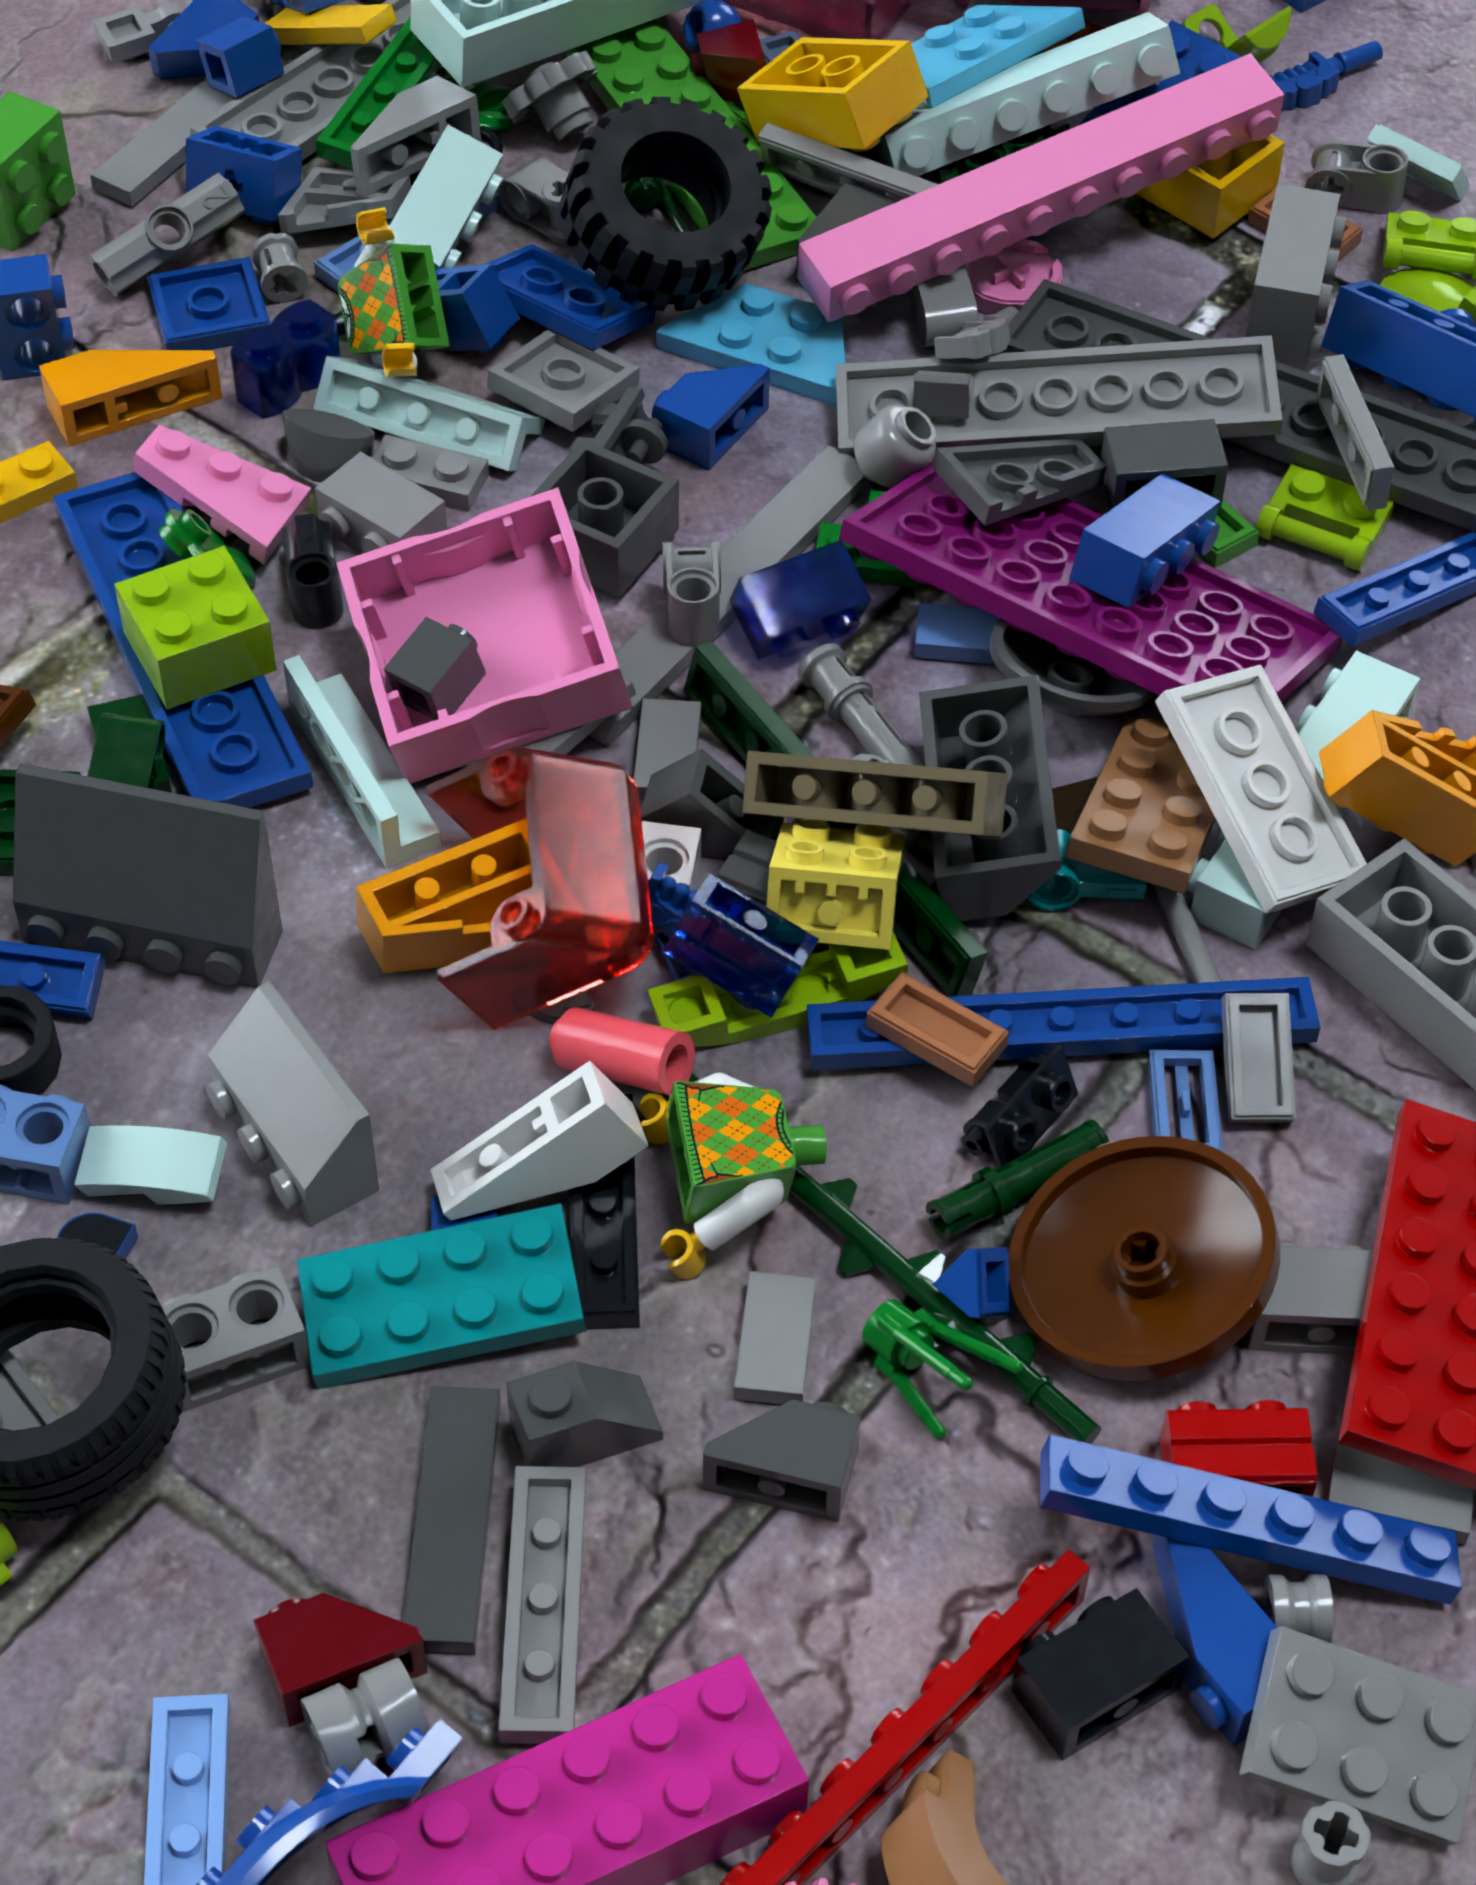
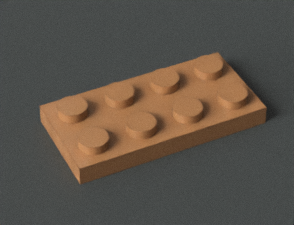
M1127 716L1070 836L1065 857L1185 894L1216 818L1173 735L1164 722L1154 718Z

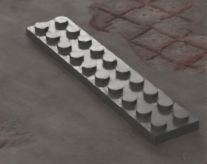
M1044 279L1009 323L1010 342L1007 345V349L1001 353L1207 340L1212 338ZM1275 361L1283 420L1281 434L1220 439L1290 465L1294 464L1355 486L1316 399L1320 377ZM1360 391L1394 465L1388 499L1394 501V503L1476 532V432Z

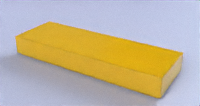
M392 4L330 5L306 14L286 7L264 24L272 26L281 45H354L370 43L393 26L397 18Z

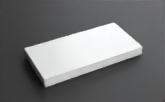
M1261 664L1165 690L1156 699L1155 703L1265 914L1319 898L1367 864L1337 806L1327 796L1323 787V780Z

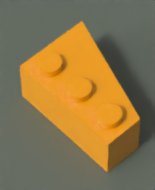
M1371 710L1319 751L1324 775V790L1330 800L1338 807L1343 809L1349 808L1371 820L1382 831H1391L1413 843L1423 853L1433 854L1455 867L1476 853V735L1466 742L1455 739L1457 737L1453 729L1445 727L1439 728L1433 734L1421 731L1422 727L1419 721Z

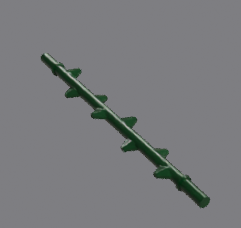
M692 1073L689 1082L700 1080ZM796 1166L790 1193L845 1240L838 1265V1270L845 1277L877 1268L938 1321L1022 1362L1023 1369L1020 1373L1016 1374L983 1360L1025 1397L1024 1403L1028 1407L1035 1406L1073 1440L1091 1444L1097 1438L1101 1427L1053 1386L1054 1381L1050 1376H1042L1031 1367L1037 1339L1032 1334L1024 1333L999 1339L976 1318L968 1317L932 1285L943 1274L946 1263L945 1255L939 1250H934L909 1259L905 1258L850 1210L857 1190V1184L852 1179L846 1178L820 1184L802 1167ZM933 1336L934 1350L954 1346Z

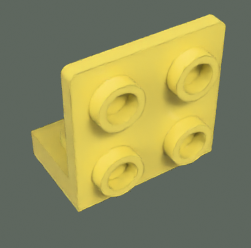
M802 818L794 820L793 823H783L769 865L764 937L891 950L897 882L904 852L905 835L892 833L890 828L877 825L862 824L855 827V829L830 827V824L824 820Z

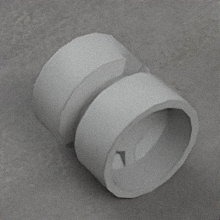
M398 1657L360 1673L357 1686L352 1690L337 1683L300 1699L301 1710L308 1731L328 1779L341 1765L350 1773H353L365 1757L377 1766V1761L383 1757L387 1759L402 1739L415 1726L425 1734L430 1730L416 1689Z

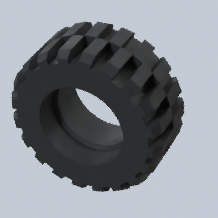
M652 96L649 104H644L643 99H634L623 103L620 112L618 109H610L599 117L597 125L590 127L581 141L564 183V192L560 200V215L565 220L562 231L566 243L569 246H577L573 257L581 269L585 271L590 268L595 273L593 281L605 291L609 287L621 293L619 299L631 305H634L635 300L646 302L648 310L664 312L669 304H674L676 311L691 310L695 308L698 300H700L701 304H709L719 299L724 290L732 289L740 280L764 236V231L771 216L772 207L768 202L772 195L771 184L767 175H761L765 164L756 149L749 151L746 146L749 141L747 136L738 127L734 130L729 128L724 123L726 120L725 116L715 110H712L711 114L698 109L699 103L683 99L681 104L671 103V97ZM643 177L660 178L673 182L688 191L696 199L705 213L708 227L692 232H676L658 227L643 218L632 207L625 195L622 184Z

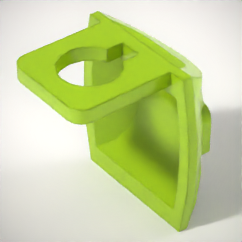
M1215 4L1207 5L1184 20L1181 25L1200 34V23L1203 21L1209 22L1219 32V45L1241 57L1251 53L1260 64L1278 49L1280 41L1284 38L1289 28L1292 9L1290 6L1286 7L1239 39Z

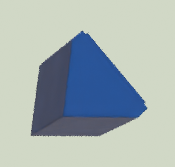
M1007 1247L967 1249L932 1285L970 1318L1010 1315L1009 1251Z

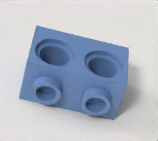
M0 1085V1192L69 1205L76 1188L74 1184L90 1126L85 1103L75 1102L68 1097L56 1094L41 1096L12 1091L10 1088Z

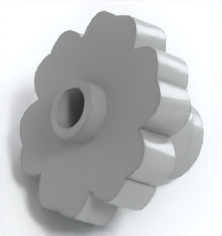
M586 50L577 52L566 57L561 62H548L535 69L527 76L528 79L525 81V84L511 91L502 101V104L514 124L525 122L538 115L548 134L554 133L557 140L563 142L579 134L593 123L588 113L591 106L580 88L591 82L599 72Z

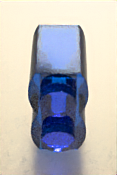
M311 299L285 308L273 319L270 326L258 328L240 338L230 351L237 402L260 418L266 419L292 407L298 401L302 392L318 388L326 356L341 357L336 316Z

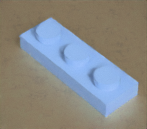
M228 1694L153 1698L144 1885H196L213 1866L223 1874L226 1872L231 1704Z

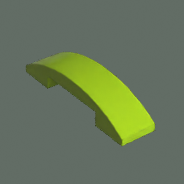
M893 932L891 950L828 944L829 950L808 957L800 974L777 965L713 985L709 973L706 971L647 989L659 1026L688 1033L693 1040L694 1047L725 1045L750 1041L805 1026L807 1004L863 1001L892 984L901 972L906 974L908 972V963Z

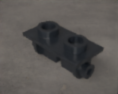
M1057 1045L1048 1056L1037 1053L1034 1057H1024L1019 1063L1018 1068L997 1090L1000 1101L1006 1102V1104L989 1100L974 1118L969 1119L964 1125L963 1131L965 1135L961 1138V1143L969 1153L975 1156H981L984 1152L993 1154L997 1167H1001L1030 1152L1035 1143L1078 1095L1063 1046Z

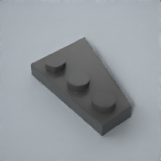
M1057 439L937 448L932 468L982 524L987 526L1101 486L1107 466L1082 440Z

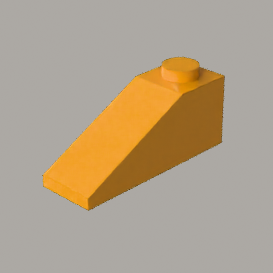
M88 350L39 365L47 407L69 447L223 398L217 357L213 351Z

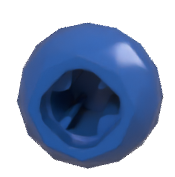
M704 0L693 6L685 17L682 32L689 52L691 54L701 52L696 34L742 22L740 15L733 6L722 0Z

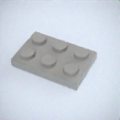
M1283 1626L1271 1630L1239 1776L1321 1804L1332 1800L1347 1803L1357 1809L1365 1819L1444 1846L1459 1844L1476 1758V1693Z

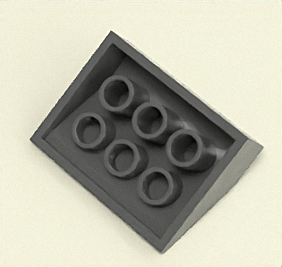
M20 763L15 779L13 904L24 941L33 942L39 946L101 953L107 961L117 959L151 966L165 973L180 972L210 978L224 985L239 984L254 988L260 986L283 932L264 811Z

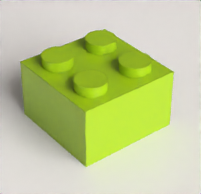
M225 545L114 583L124 634L166 709L277 670L270 621Z

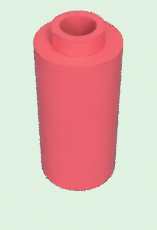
M578 1007L567 1010L554 1023L549 1036V1046L553 1059L560 1069L574 1072L588 1061H591L612 1082L669 1096L672 1092L674 1081H689L695 1062L694 1043L691 1036L686 1032Z

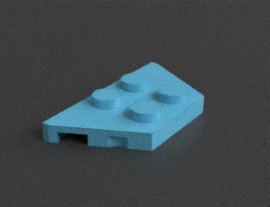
M983 4L969 8L964 13L965 16L948 25L930 28L926 31L924 37L911 43L929 95L926 103L929 107L933 108L1084 29L1083 10L1079 7Z
M744 283L721 295L719 299L709 304H704L661 326L656 332L657 349L719 369L762 364L770 368L769 385L837 406L836 364L845 363L842 317L829 323L814 303Z

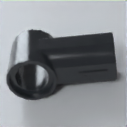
M314 513L295 515L291 523L281 528L292 614L295 621L302 626L308 628L327 627L340 619L344 608L330 522L320 520Z

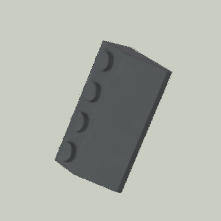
M1038 675L919 692L925 766L1008 774L1002 836L931 831L935 879L939 897L960 921L1009 914L1062 868Z

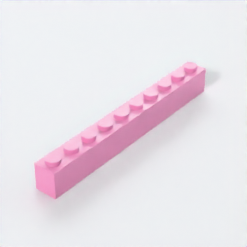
M1247 54L799 243L797 279L829 323L846 315L857 314L869 305L893 295L904 294L918 284L939 275L951 274L960 266L986 255H995L1009 245L1030 236L1042 235L1051 227L1075 217L1086 216L1100 206L1121 197H1130L1142 188L1166 178L1177 177L1184 170L1210 159H1219L1229 151L1252 141H1261L1267 138L1271 133L1277 131L1285 94L1252 54Z

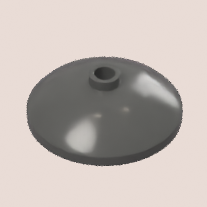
M1001 618L993 627L989 641V650L1000 672L1006 679L1038 675L1042 705L1073 715L1109 716L1134 710L1147 704L1156 696L1155 693L1133 682L1113 678L1107 673L1106 669L1081 657L1062 653L1056 648L1055 644L1030 632H1021L1011 628Z

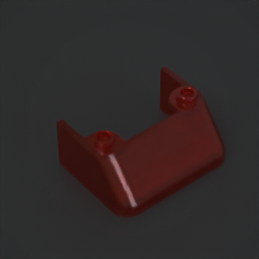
M511 747L427 786L428 796L473 839L527 818L532 887L507 898L499 905L490 927L491 947L437 970L438 981L493 1030L625 974L638 967L646 959L653 946L654 933L639 793L636 782L621 766L605 761L525 747Z

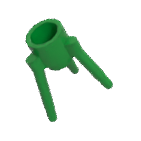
M895 1299L888 1300L881 1304L866 1321L862 1333L863 1342L878 1354L874 1366L893 1382L919 1419L936 1439L941 1440L945 1438L946 1430L903 1372V1368L913 1370L925 1362L947 1380L965 1391L972 1388L973 1382L958 1367L933 1349V1336L1012 1373L1018 1374L1022 1371L1023 1364L1019 1360L938 1321L923 1308L913 1313L900 1301Z

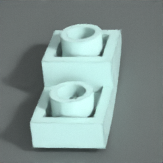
M89 1126L74 1186L88 1197L145 1194L157 1205L213 1202L227 1142L221 1136L180 1129L149 1126Z

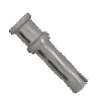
M824 644L815 648L804 658L798 669L799 679L806 687L815 688L825 701L824 710L829 717L837 722L845 723L869 754L877 755L884 760L889 759L891 763L925 766L887 717L878 709L873 701V687L865 677L856 676L846 664L845 652L838 644Z

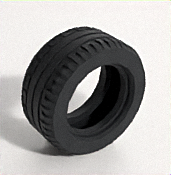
M37 1238L0 1246V1358L8 1349L40 1332L68 1327L99 1333L109 1340L111 1345V1357L100 1384L76 1410L45 1426L15 1431L0 1428L1 1518L8 1520L15 1518L16 1521H28L30 1519L33 1521L55 1520L66 1515H77L111 1500L126 1490L130 1484L135 1483L141 1478L143 1473L150 1469L153 1461L159 1458L164 1451V1447L169 1444L173 1435L172 1431L176 1429L180 1421L179 1416L183 1411L184 1403L182 1400L186 1394L185 1383L187 1379L184 1370V1357L173 1328L145 1277L139 1274L138 1270L133 1264L128 1263L127 1259L120 1255H115L113 1251L106 1247L101 1248L98 1244L85 1243L82 1240L68 1238Z

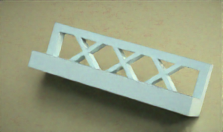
M326 356L313 407L314 410L347 417L365 426L405 439L488 459V465L506 471L517 470L526 434L542 435L546 420L542 417L414 377H386L384 369L353 358Z
M300 655L284 660L283 667L289 708L385 868H390L441 848L439 829L407 778H403L393 755L343 675L340 673L316 682Z

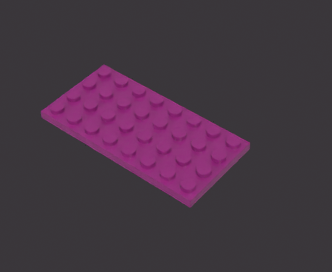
M933 461L922 470L912 474L843 519L839 540L857 548L863 556L873 560H882L906 572L916 582L931 584L954 595L963 605L981 608L1005 620L1011 628L1021 632H1030L1055 644L1056 648L1062 653L1081 657L1106 669L1107 673L1113 678L1133 682L1157 694L1158 697L1165 690L1261 664L1282 702L1338 652L1343 642V638L1316 615L1197 559L1191 560L1181 574L1175 573L1165 580L1155 594L1148 593L1132 607L1127 608L1069 580L1083 529L1103 515L1064 498L984 526L932 468Z

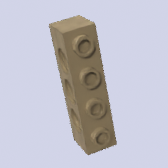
M748 751L742 813L984 836H1002L1008 774Z

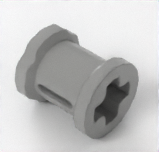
M268 233L260 237L253 244L252 254L254 265L262 272L260 278L262 292L266 298L280 303L290 302L299 298L305 292L308 285L306 271L297 263V243L286 233ZM267 250L269 251L271 260L269 261L266 255ZM290 274L293 279V284H290L288 275Z
M1334 1800L1328 1801L1321 1806L1313 1807L1308 1811L1302 1822L1301 1835L1293 1847L1291 1857L1294 1875L1302 1885H1353L1359 1874L1360 1862H1362L1370 1847L1371 1832L1364 1823L1362 1814L1349 1804ZM1325 1842L1338 1847L1337 1853L1331 1854L1323 1849Z

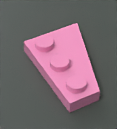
M162 425L156 427L136 451L132 471L181 506L195 505L212 517L210 527L224 537L234 533L250 545L248 554L263 565L282 540L281 528L291 523L295 515H301L309 502L311 487L294 481L282 473L270 471L241 459L231 452L222 451L188 437L183 432L171 430Z

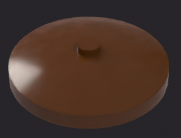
M1171 1136L1130 1138L1103 1145L1079 1156L1059 1169L1037 1190L1024 1208L1012 1235L1009 1248V1283L1019 1312L1031 1334L1046 1351L1065 1365L1082 1373L1110 1380L1148 1381L1187 1372L1216 1358L1233 1346L1253 1326L1265 1309L1278 1278L1281 1249L1279 1232L1263 1189L1248 1170L1231 1156L1204 1143Z

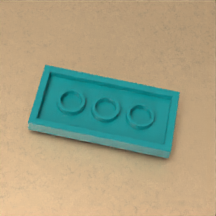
M561 1203L297 1259L312 1375L318 1389L587 1332Z

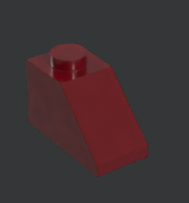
M754 19L696 34L701 51L691 54L696 76H704L718 95L725 101L742 103L737 88L766 66Z
M325 1593L306 1600L303 1598H293L283 1601L274 1606L267 1615L254 1619L260 1651L289 1727L305 1721L300 1699L337 1683L352 1690L357 1686L360 1673L397 1657L403 1663L411 1679L428 1673L424 1643L418 1627Z

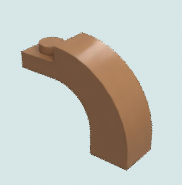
M949 1749L928 1772L925 1770L920 1771L912 1779L903 1798V1812L881 1834V1851L889 1884L1009 1885L988 1858L977 1833L975 1823L974 1762Z

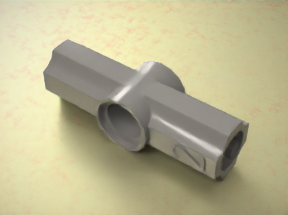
M218 172L172 203L156 207L147 219L91 254L89 261L101 283L116 297L165 264L179 261L188 249L241 216L245 208L232 184ZM160 225L171 226L179 233L181 240L174 244L163 243L156 237L154 229Z

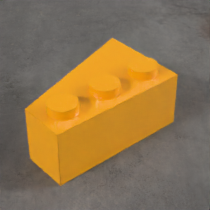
M527 818L356 886L357 926L383 973L579 953L583 915Z

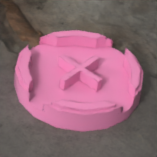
M1023 239L1005 247L995 255H986L965 264L975 296L977 309L982 313L990 315L1008 306L1015 307L1019 311L1044 279L1062 285V264L1058 258L1054 261L1053 258L1048 256L1049 249L1042 244L1029 239Z

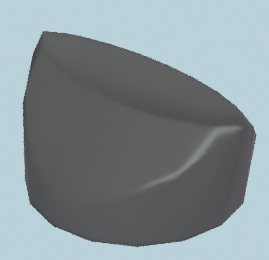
M311 409L283 410L285 435L293 467L303 477L322 483L360 451L372 458L375 432L367 426L347 417Z

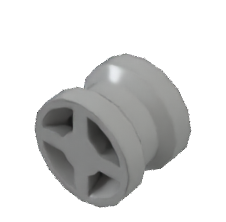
M1267 1574L1263 1583L1262 1610L1277 1628L1283 1626L1331 1643L1334 1623L1333 1600L1327 1575L1309 1574L1303 1582H1289L1281 1574Z

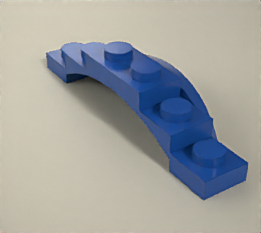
M440 1718L426 1734L415 1726L387 1758L386 1763L395 1770L389 1778L365 1757L353 1773H350L341 1765L323 1784L312 1801L302 1807L291 1798L288 1799L277 1813L266 1805L237 1838L236 1843L244 1849V1852L225 1874L213 1866L196 1885H265L290 1858L319 1835L350 1816L387 1800L396 1799L403 1806L416 1801L458 1751L463 1738Z

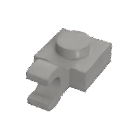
M168 2L147 13H143L140 6H136L95 19L93 23L96 35L112 63L135 59L149 52L148 47L182 12L176 2Z

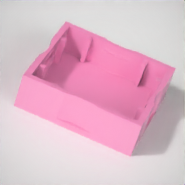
M558 487L481 513L451 529L433 534L413 536L336 563L354 627L369 657V680L388 746L403 778L406 777L410 784L633 708ZM426 616L446 627L450 624H455L469 632L478 644L477 652L486 671L485 676L457 711L452 715H448L446 708L438 710L439 719L433 720L404 705L399 691H393L384 671L385 666Z

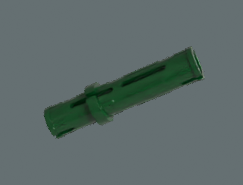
M1088 1120L1068 1133L1041 1145L995 1170L985 1167L972 1175L971 1182L947 1195L929 1201L926 1204V1213L930 1215L935 1212L939 1213L928 1218L929 1223L941 1239L948 1241L955 1237V1235L994 1216L995 1220H999L1012 1212L1013 1205L1035 1194L1059 1169L1079 1156L1098 1148L1097 1146L1109 1142L1108 1136L1096 1121Z

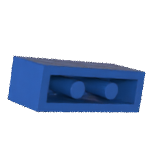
M1163 473L1083 529L1069 580L1127 608L1132 607L1148 593L1155 594L1163 582L1173 574H1181L1189 562L1199 554L1206 555L1210 551L1220 529L1219 524L1215 522V518L1221 501Z

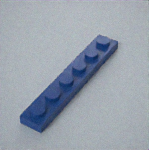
M1049 1434L1041 1450L1040 1508L1305 1571L1325 1574L1451 1605L1462 1589L1456 1532L1052 1434Z

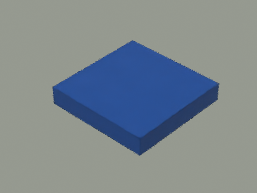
M250 257L147 276L149 292L166 350H212L273 338L270 319Z

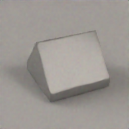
M918 370L917 373H914V408L919 409L926 416L969 419L975 377L967 373Z

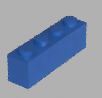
M1369 280L1340 286L1321 347L1338 355L1343 354L1348 366L1351 368L1362 370L1369 368L1384 375L1382 380L1389 386L1402 390L1414 389L1427 395V401L1437 408L1448 411L1460 410L1473 416V422L1476 425V328Z

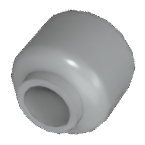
M900 404L888 405L878 412L856 433L853 443L857 465L863 476L872 482L892 488L912 474L925 468L934 459L936 452V433L931 420L919 409Z

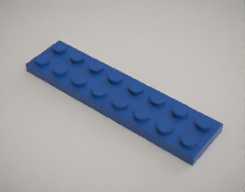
M135 472L54 495L53 500L56 513L140 695L142 694L152 719L165 722L164 748L186 796L251 808L314 787L311 769L264 675L166 709L124 634L114 583L183 560L168 547L159 534V528L166 522L164 515L171 508L184 513L180 504Z

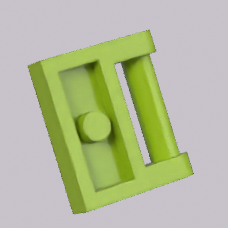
M1408 210L1402 213L1388 212L1384 232L1382 268L1398 270L1399 265L1463 273L1470 274L1471 280L1476 281V220L1468 217H1458L1453 220L1432 218L1423 212Z
M1291 464L1271 500L1263 506L1255 528L1260 532L1259 537L1271 541L1276 536L1344 560V567L1361 572L1392 516L1395 503L1388 499L1386 508L1367 511L1355 486Z

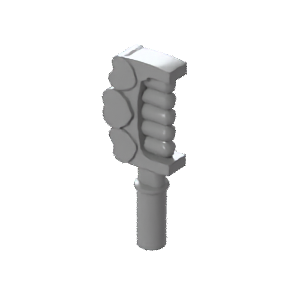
M1008 306L995 314L985 316L982 321H966L961 323L962 331L954 336L934 338L936 359H980L984 356L1001 353L1007 349V345L1010 342L1009 323L1019 311L1015 307Z

